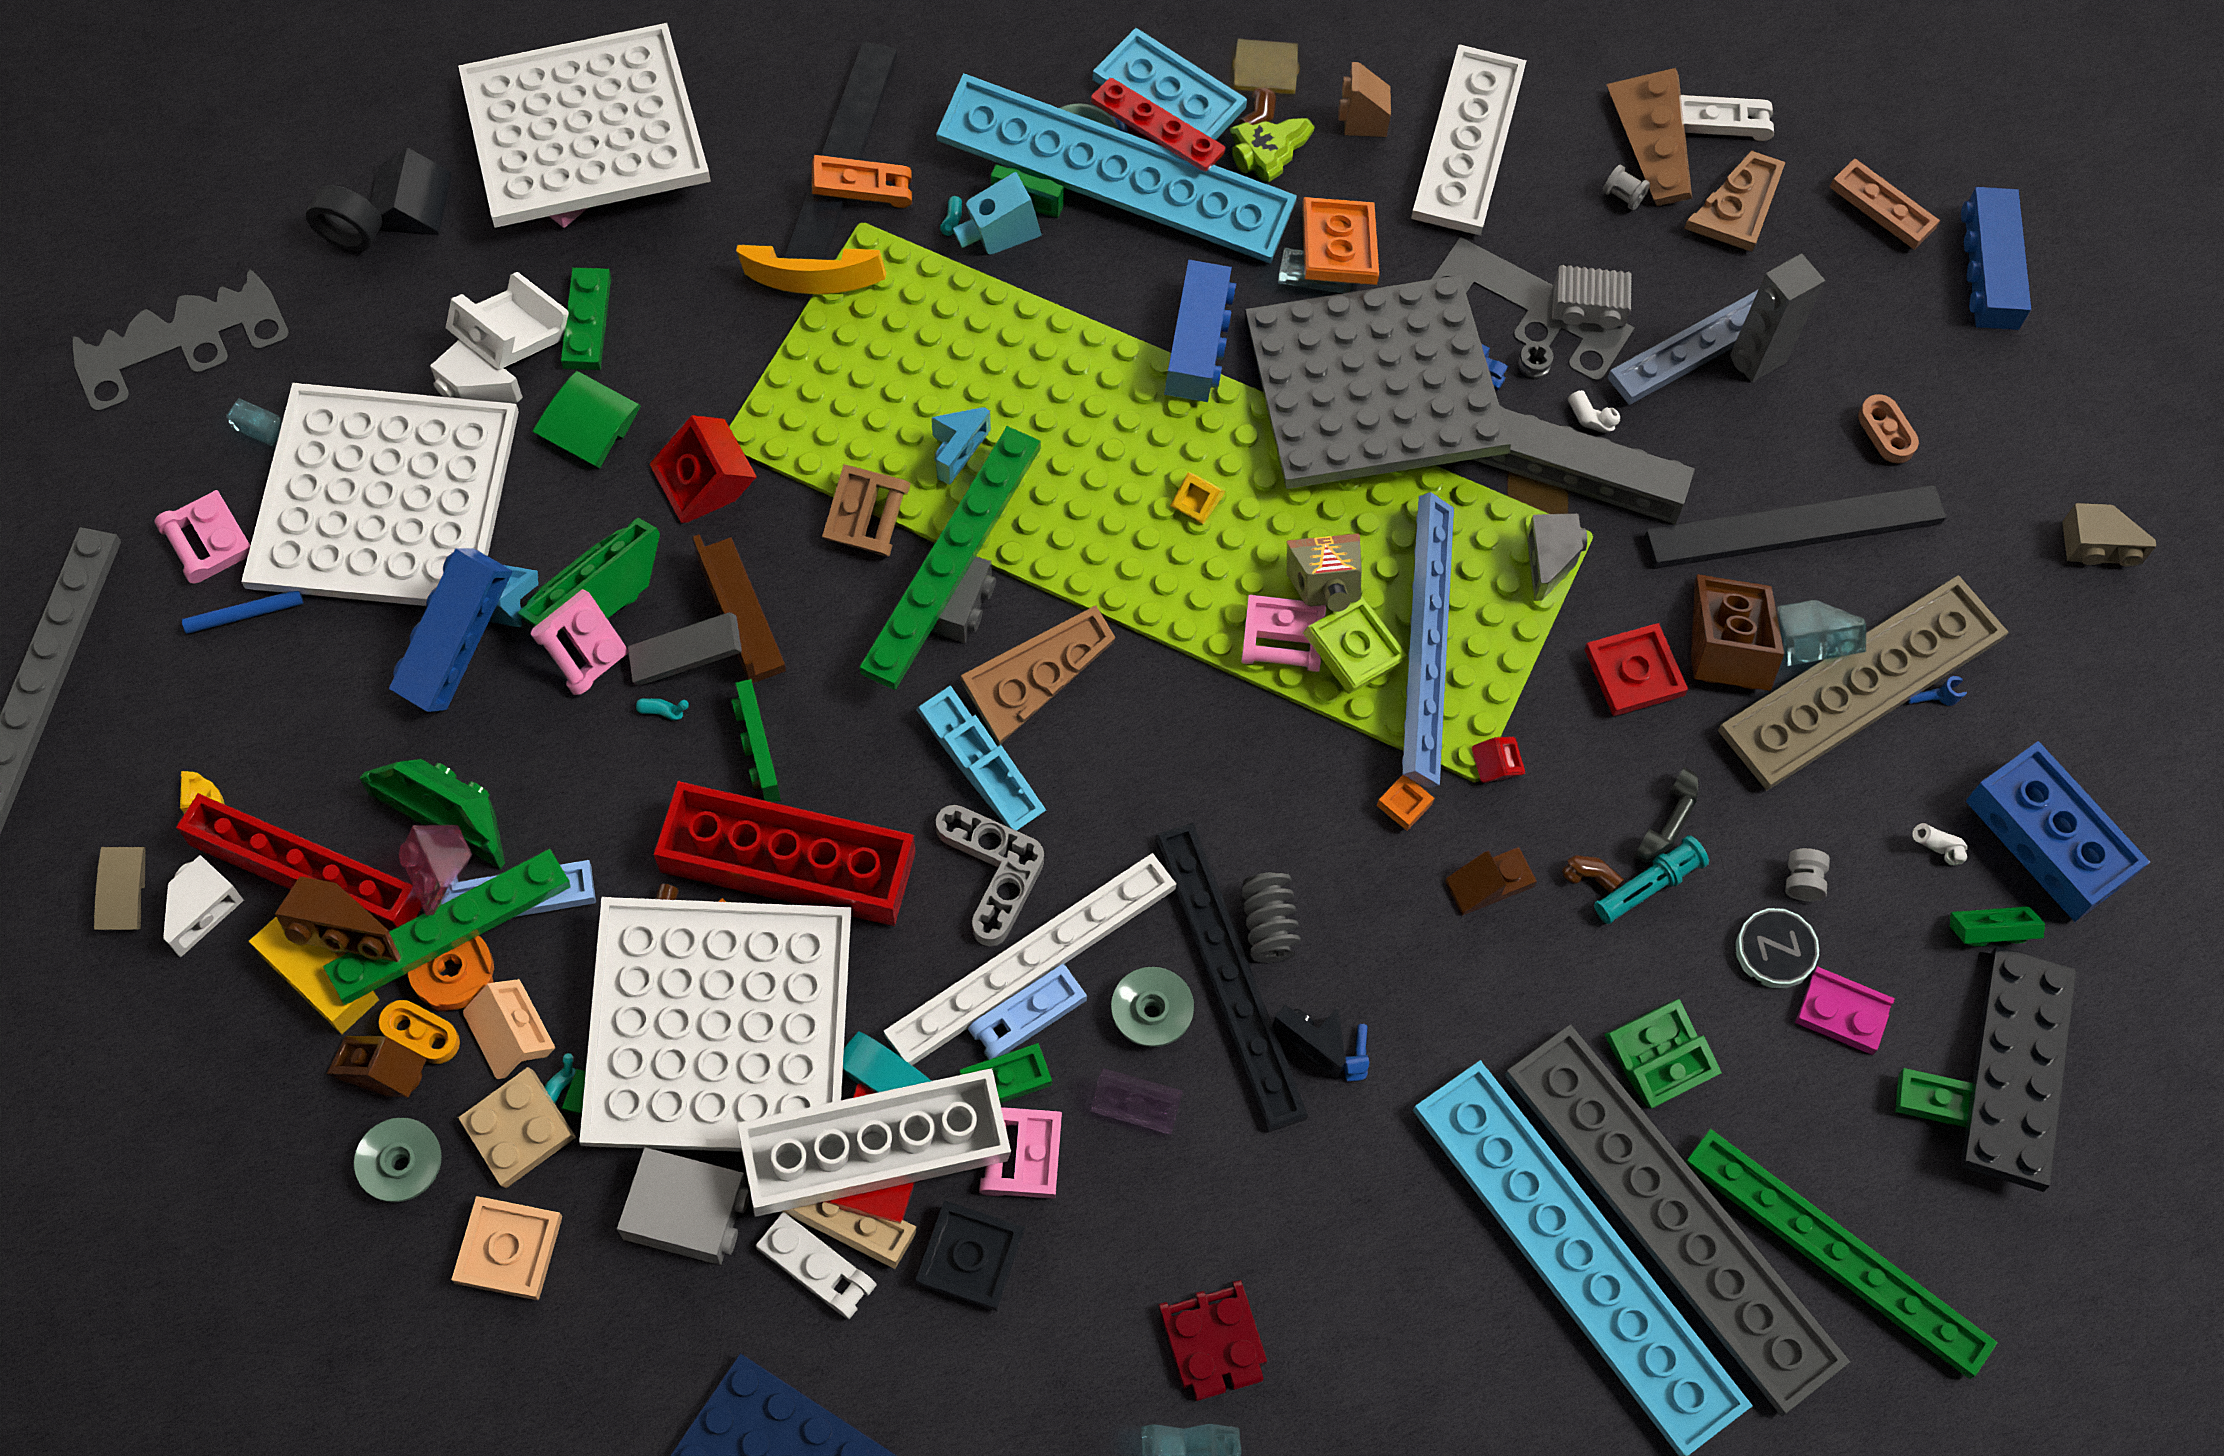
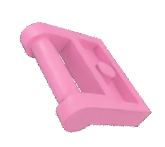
M218 490L176 511H165L155 518L154 523L161 534L167 536L184 565L183 573L190 583H199L248 558L251 545ZM192 524L210 557L204 560L198 559L181 528Z
M584 589L551 613L531 631V635L537 644L544 645L568 679L566 685L573 695H580L586 692L596 678L629 653V650L595 600ZM561 628L587 663L581 669L578 668L556 636Z
M1249 595L1241 663L1253 665L1254 661L1287 664L1307 667V671L1319 672L1321 657L1304 636L1303 632L1309 625L1325 617L1326 605L1308 606L1305 605L1304 601ZM1256 637L1309 643L1310 648L1309 651L1258 646L1256 645Z
M1001 1107L1005 1127L1009 1125L1018 1126L1014 1179L1002 1178L1003 1162L986 1166L985 1177L980 1179L979 1193L986 1196L1011 1195L1055 1199L1062 1112Z

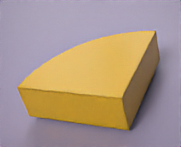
M181 771L180 809L184 814L197 793L224 804L220 791L210 780L195 772Z

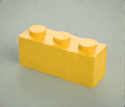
M277 917L249 940L257 953L341 1035L379 1001L377 995L372 991L344 1006L323 966L346 953L344 951L337 953L327 948L308 944L303 946L288 941Z

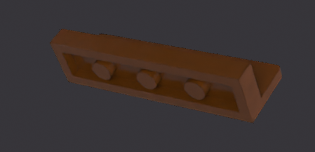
M700 534L692 536L697 559L720 614L723 615L730 612L737 616L742 653L737 655L747 679H751L753 684L785 672V663L732 537L704 546Z

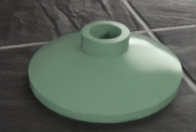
M1144 967L1129 973L1119 982L1113 993L1111 1011L1117 1028L1127 1039L1146 1047H1160L1176 1041L1186 1032L1193 1018L1194 1001L1189 987L1177 974L1160 967ZM1149 1006H1154L1158 1008L1160 1013L1156 1017H1149L1145 1014L1144 1010Z
M393 1118L383 1121L370 1129L357 1147L354 1158V1170L357 1180L368 1194L381 1201L403 1202L415 1198L433 1183L439 1172L442 1157L440 1144L434 1133L417 1120ZM398 1159H408V1165L405 1169H394L395 1162Z

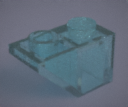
M1817 600L1777 607V618L1788 666L1866 652V623L1863 618Z

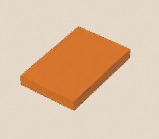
M1304 197L1302 203L1305 279L1377 285L1379 264L1375 204L1373 202Z

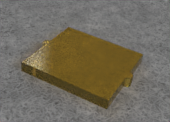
M1238 39L1236 59L1232 63V67L1235 69L1234 89L1254 91L1259 87H1268L1274 93L1295 94L1296 74L1300 72V65L1297 64L1298 44Z

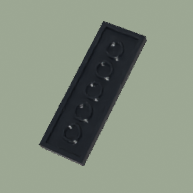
M1996 946L1991 952L1960 1167L2041 1192H2045L2050 1186L2076 969Z

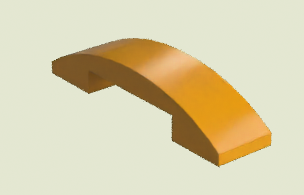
M737 245L736 249L743 271L747 276L761 284L788 292L804 294L846 292L885 280L887 274L880 250L844 249L841 260L777 258L773 246Z

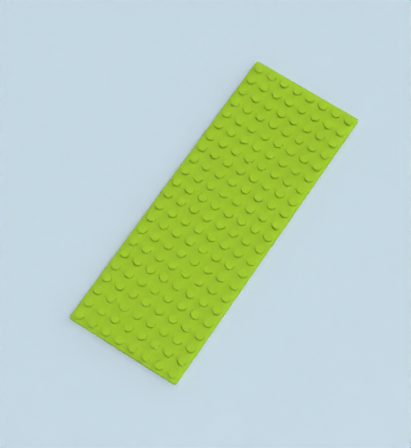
M867 223L857 225L836 260H841L844 249L880 250L887 273L886 278L878 283L856 290L813 294L729 426L748 460L833 498L843 464L905 480L911 483L908 495H903L895 525L936 543L1006 426L1041 441V449L978 552L977 557L991 561V567L997 571L1080 608L1088 610L1096 605L1103 618L1402 751H1404L1405 741L1404 723L1406 720V688L1408 685L1409 658L1404 664L1351 694L1347 693L1322 658L1319 672L1307 671V667L1260 661H1254L1253 665L1241 663L1247 604L1249 595L1303 601L1286 573L1288 540L1359 533L1362 567L1361 597H1364L1408 655L1411 637L1410 619L1413 603L1412 584L1415 568L1414 550L1416 547L1419 496L1432 492L1454 508L1441 768L1469 781H1480L1472 746L1494 737H1501L1592 542L1593 535L1590 531L1586 530L1587 548L1586 551H1581L1576 566L1543 600L1535 601L1526 533L1533 515L1548 513L1436 465L1286 489L1262 391L1221 374L1218 389H1210L1208 402L1164 395L1171 357L1170 352ZM982 407L990 410L991 430L951 485L937 478L934 458L943 442L933 437L931 419L935 416ZM1188 472L1205 479L1225 491L1222 499L1204 524L1170 506ZM879 488L872 515L880 519L889 490ZM1326 605L1325 617H1326L1327 615H1329V614L1335 612V611L1330 610L1327 605ZM1256 637V645L1301 651H1309L1310 648L1309 643Z

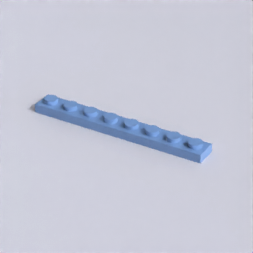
M1432 492L1421 495L1418 499L1416 547L1414 550L1415 568L1412 584L1413 603L1410 619L1411 637L1408 653L1409 672L1406 688L1407 706L1404 723L1405 741L1402 759L1403 775L1426 788L1440 785L1454 508Z

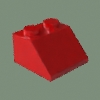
M691 415L650 463L681 523H688L735 502L757 478L726 420L721 418Z

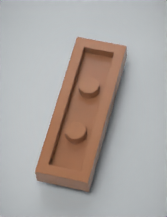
M1857 159L1851 161L1833 179L1830 185L1831 189L1914 250L1936 229L1940 222L1939 219Z

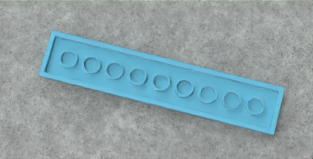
M964 73L936 133L937 141L1007 167L1018 169L1034 177L1052 180L1064 188L1270 264L1297 198V195L1215 165L1208 171L1203 172L1161 145Z
M1481 1060L1414 1107L1413 1112L1679 1456L1690 1455L1753 1406Z

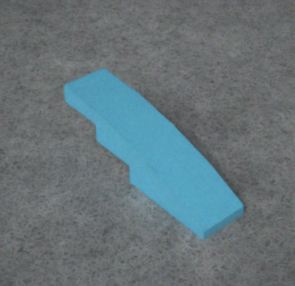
M951 686L916 709L962 773L1007 827L1017 831L1046 811L1001 745L997 747L977 716H971Z

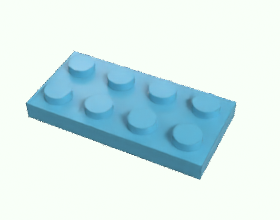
M1137 28L1093 70V81L1101 86L1109 78H1114L1214 140L1243 112L1247 104L1245 97Z

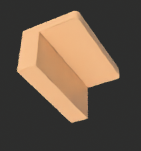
M520 979L488 983L463 1010V1015L496 1079L506 1078L521 1061L547 1057L555 1049Z

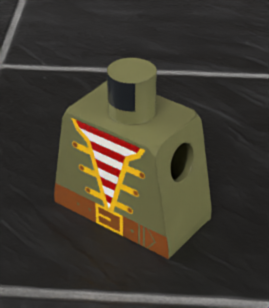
M1359 533L1287 541L1286 573L1305 605H1327L1330 610L1339 612L1345 610L1350 602H1357L1361 599L1362 567Z

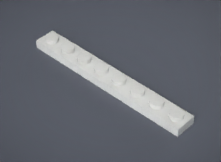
M1153 853L884 1030L885 1038L898 1056L909 1064L914 1065L968 1029L978 1018L1061 964H1065L1176 890L1175 881Z

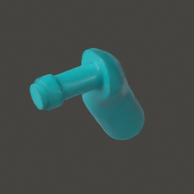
M952 196L948 199L947 216L940 225L942 234L946 236L954 233L953 228L958 226L962 216V200L958 196Z
M642 698L637 701L636 710L640 714H659L670 720L677 721L683 717V711L688 708L689 703L686 700H681L676 706L662 699Z
M569 1053L563 1056L564 1068L555 1074L544 1087L555 1104L561 1091L572 1082L576 1071L573 1068L574 1058Z

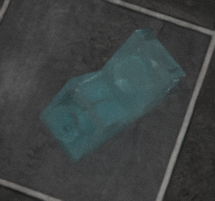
M1157 1424L1141 1427L1142 1456H1241L1239 1428L1216 1424H1205L1185 1429Z

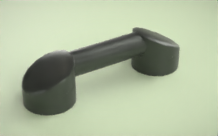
M1683 767L1669 795L1679 799L1661 834L1649 829L1634 855L1635 858L1645 863L1652 862L1657 855L1667 852L1673 846L1696 804L1698 777L1695 772L1686 767Z

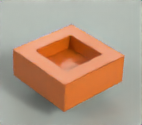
M1402 775L1378 800L1377 806L1408 831L1429 809L1435 798L1412 779Z

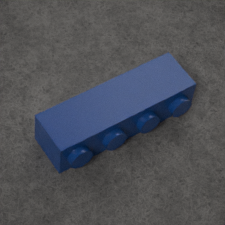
M1975 187L1969 201L1963 203L1961 210V220L1963 223H1966L1967 229L1964 238V251L1969 252L1970 261L1967 267V281L1972 282L1970 311L1975 313L1976 327L2019 330L2031 311L2019 189Z
M1188 260L1164 395L1208 402L1210 389H1218L1222 366L1215 365L1216 359L1223 360L1227 338L1220 337V332L1228 333L1231 310H1225V304H1233L1236 283L1229 282L1232 267Z
M455 548L454 552L446 558L443 564L444 573L439 584L429 594L426 601L427 609L422 620L413 628L410 634L411 643L405 656L398 661L393 671L394 679L389 689L427 712L447 710L513 572L475 548Z

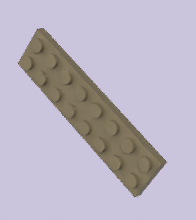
M1958 575L1721 724L1718 732L1766 791H1768L1904 704L1915 695L1996 645L2009 632Z

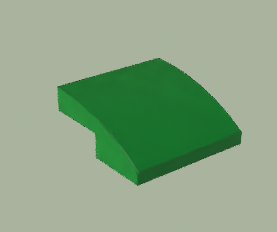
M576 371L548 405L533 432L601 468L618 436L624 438L641 405Z
M1680 999L1672 1000L1604 1034L1620 1066L1649 1109L1722 1073L1704 1035L1697 1036Z

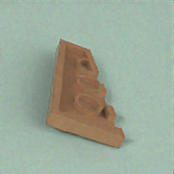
M1095 605L962 674L960 681L999 746L1112 645L1115 636Z

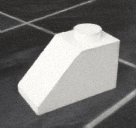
M460 339L430 365L436 380L433 384L443 397L502 403H518L523 398L516 377L504 368L498 370Z
M201 855L193 862H188L180 867L175 874V878L168 883L163 938L180 957L244 901L234 886Z

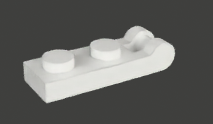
M1681 95L1685 133L1753 136L1757 141H1766L1774 136V124L1770 121L1773 109L1772 103L1768 100Z
M785 1212L779 1216L756 1244L757 1249L848 1320L857 1311L855 1305L864 1294L869 1296L877 1286L868 1275L855 1268ZM844 1278L851 1284L843 1294H840L834 1288Z

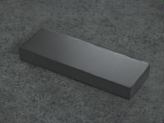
M729 612L628 646L633 683L641 686L742 653L737 616Z

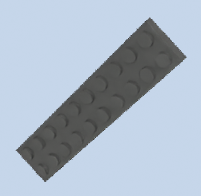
M1571 1024L1507 1070L1505 1077L1781 1417L1850 1363L1849 1359Z

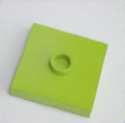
M1363 596L1359 601L1351 602L1345 610L1333 612L1309 625L1303 632L1304 636L1348 694L1355 692L1404 664L1409 658Z

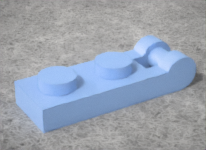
M1063 963L978 1018L968 1027V1030L975 1040H981L986 1047L984 1053L990 1060L1009 1053L1018 1045L1086 1002L1087 995ZM1003 1023L1009 1032L999 1038L993 1029Z

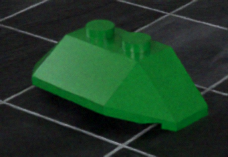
M637 518L630 522L627 528L617 530L599 541L539 588L528 600L527 605L518 611L519 616L535 627L584 589L590 593L605 617L609 620V617L623 606L633 603L639 593L649 586L660 536L658 529ZM562 628L558 630V632H565Z
M422 759L389 764L366 771L359 778L370 796L493 866L501 869L505 864L496 814L488 798L490 794L479 784L472 781L465 784L456 779V774L445 765L436 763L433 766Z

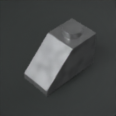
M1542 514L1532 516L1526 534L1535 601L1543 600L1576 566L1581 551H1586L1587 532L1585 528H1580L1579 514Z

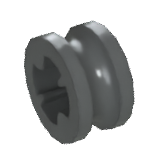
M1537 341L1526 344L1522 348L1518 360L1519 371L1530 379L1545 377L1550 371L1554 357L1550 347ZM1530 356H1532L1533 360H1535V357L1541 358V364L1539 365L1538 361H1536V364L1529 362Z

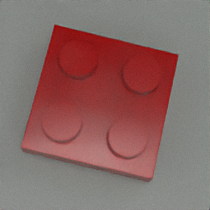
M1659 623L1586 644L1585 653L1613 717L1684 697L1688 691Z

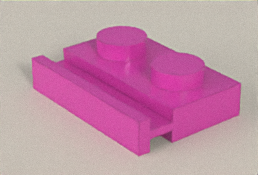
M1816 967L1811 975L1812 978L1805 992L1795 1023L1873 1055L1878 1050L1889 1017V1011L1895 998Z

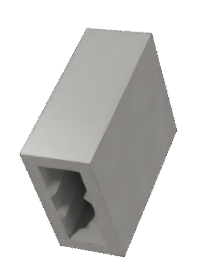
M645 1147L617 1230L623 1240L721 1265L725 1253L731 1255L735 1247L738 1229L733 1227L738 1212L744 1214L747 1209L750 1189L746 1187L747 1182L742 1172Z

